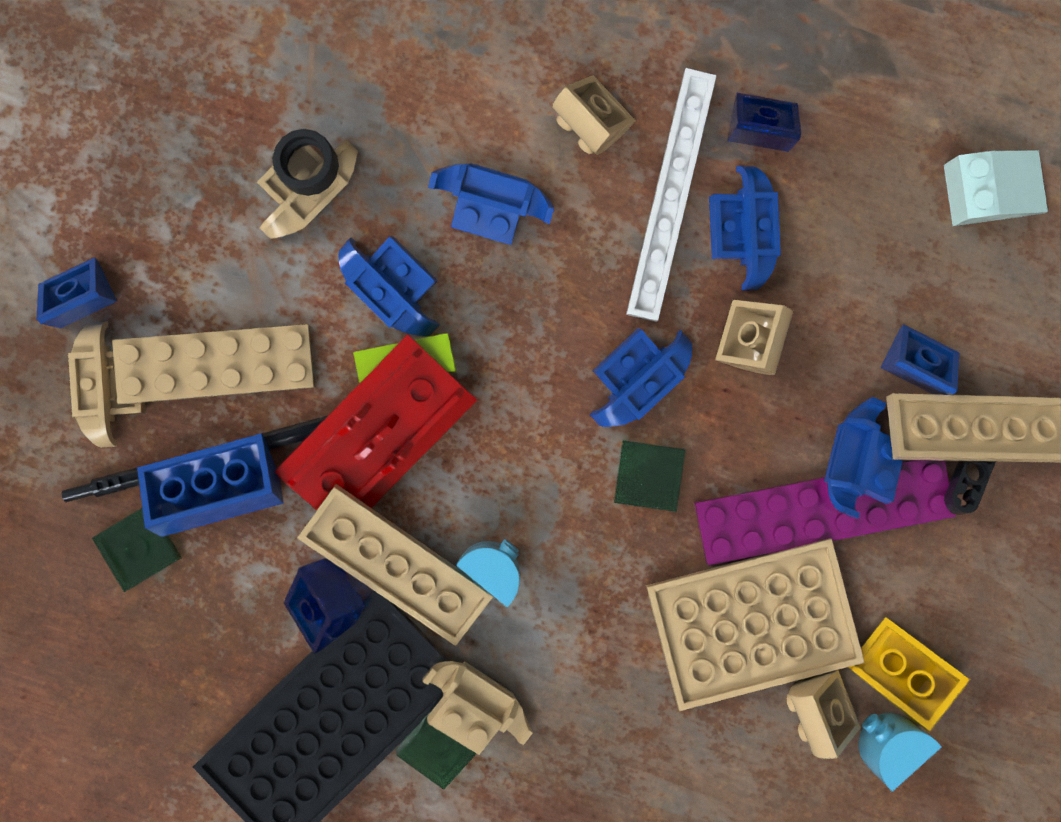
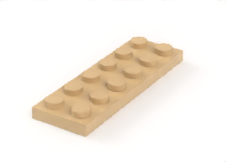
M308 324L112 340L118 404L315 388Z
M892 393L886 397L893 460L1061 463V398Z
M337 484L297 537V539L455 646L493 598V595L462 570Z

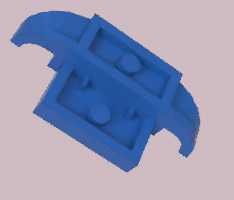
M473 163L455 164L431 172L428 188L453 192L452 195L458 196L451 224L452 228L511 245L520 215L524 217L526 215L541 219L544 223L550 224L554 206L547 196L530 180Z
M736 166V172H739L742 176L743 188L738 190L737 194H713L709 196L712 259H740L741 266H747L746 279L741 284L742 291H756L768 280L774 270L777 257L781 255L778 192L773 191L770 180L759 168L755 166Z
M389 236L372 257L364 255L355 245L356 241L352 237L349 238L338 254L340 269L346 280L345 284L389 328L393 327L401 332L412 335L430 336L440 324L427 317L420 310L422 307L418 302L438 280L394 236Z
M637 328L592 370L612 393L608 397L610 401L606 405L589 414L599 426H619L636 419L640 420L685 378L684 374L690 364L693 347L692 342L681 329L676 333L675 340L667 348L662 346L658 349L645 332Z
M874 397L856 407L838 425L824 482L828 483V494L835 509L853 519H859L860 513L855 510L857 497L867 495L885 504L894 502L903 460H893L891 436L880 432L881 425L875 423L879 413L885 409L886 403Z

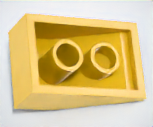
M887 617L884 618L861 647L865 663L848 667L928 733L933 730L970 681L969 678Z

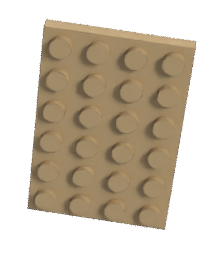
M830 538L646 585L679 711L865 663L834 545Z

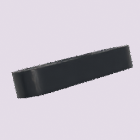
M958 461L944 496L945 505L951 513L963 515L972 513L978 508L996 461ZM970 463L974 464L979 470V477L976 481L972 480L967 474V466ZM959 494H963L962 499L966 502V505L961 506V499L957 497Z

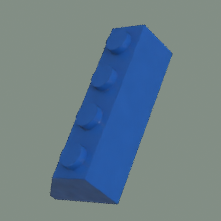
M262 433L137 467L145 528L160 537L284 503L280 479L274 472L276 466Z

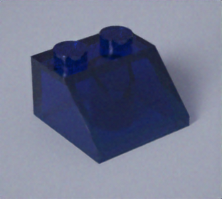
M327 558L299 567L284 600V605L314 654L320 652L356 624L365 607L361 595L354 590L347 579L345 571Z

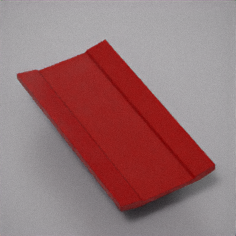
M407 334L274 472L315 510L320 507L336 484L372 508L477 401V398Z

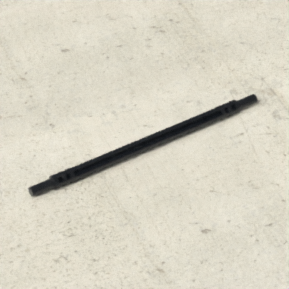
M327 416L262 434L269 450L304 441ZM133 468L92 479L91 483L63 490L62 498L67 503L92 495L101 497L139 486L138 470Z

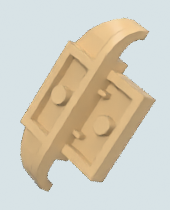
M347 139L334 150L338 156L339 163L337 177L331 186L320 194L310 196L296 194L280 181L273 166L257 181L280 205L259 227L270 239L289 235L304 229L348 184L354 171L358 150ZM310 145L302 146L290 157L288 170L294 178L307 180L318 174L323 167L324 159Z
M108 321L92 322L84 326L74 341L71 353H68L72 417L76 418L84 435L93 444L101 448L117 446L110 428V422L115 421V415L146 413L145 402L133 404L117 403L113 351H110V346L105 345L104 340L105 330L109 327Z
M454 661L436 663L423 677L425 684L432 683L442 689L444 695L428 715V724L478 755L481 754L498 730L503 733L506 730L509 731L522 745L533 734L523 708L513 692L465 661L463 663Z

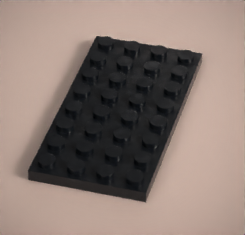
M373 591L220 739L193 768L244 822H320L428 717L444 695L442 689L432 683L425 684L423 677L436 663L450 660L398 606Z

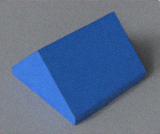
M95 257L38 284L37 320L40 324L63 328L117 302L100 263Z
M903 324L880 368L931 394L954 395L958 390L959 352Z

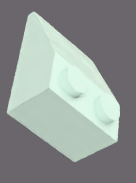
M1039 150L986 151L959 155L944 164L953 226L1048 212Z

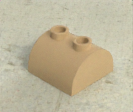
M594 75L565 86L553 103V109L559 114L557 117L558 124L567 131L573 129L580 137L578 140L580 148L588 154L594 152L596 155L604 152L636 121Z
M733 300L715 360L743 370L775 375L793 311L784 305Z
M835 670L804 678L789 689L787 705L792 712H797L800 720L798 732L802 741H808L813 755L818 758H838L861 728L839 671Z

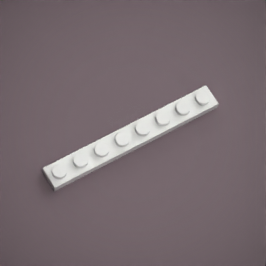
M688 68L684 71L626 315L655 322L659 319L716 75Z

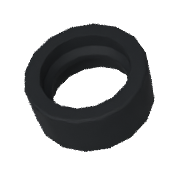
M309 129L294 130L283 136L275 146L272 157L274 171L280 181L296 194L306 196L320 194L328 189L336 179L339 169L338 156L331 144L317 131ZM314 145L324 155L323 167L317 175L310 179L298 180L294 178L288 170L290 157L302 146Z

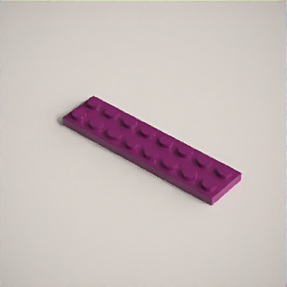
M945 460L903 461L894 502L885 504L867 495L857 497L855 510L860 513L859 519L848 517L835 509L828 494V483L824 482L825 477L694 502L705 562L707 565H713L784 551L829 538L835 541L956 517L955 514L947 509L944 502V496L949 486Z

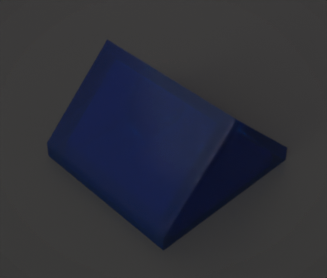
M736 92L727 141L789 152L800 140L802 134L798 103Z

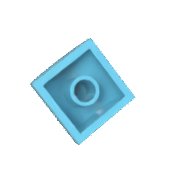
M506 539L502 543L483 541L469 547L460 557L456 566L507 608L514 600L519 588L520 569L516 559L519 555V550Z
M895 713L872 714L868 716L862 723L863 729L858 742L863 762L892 792L941 748L934 738L913 722Z

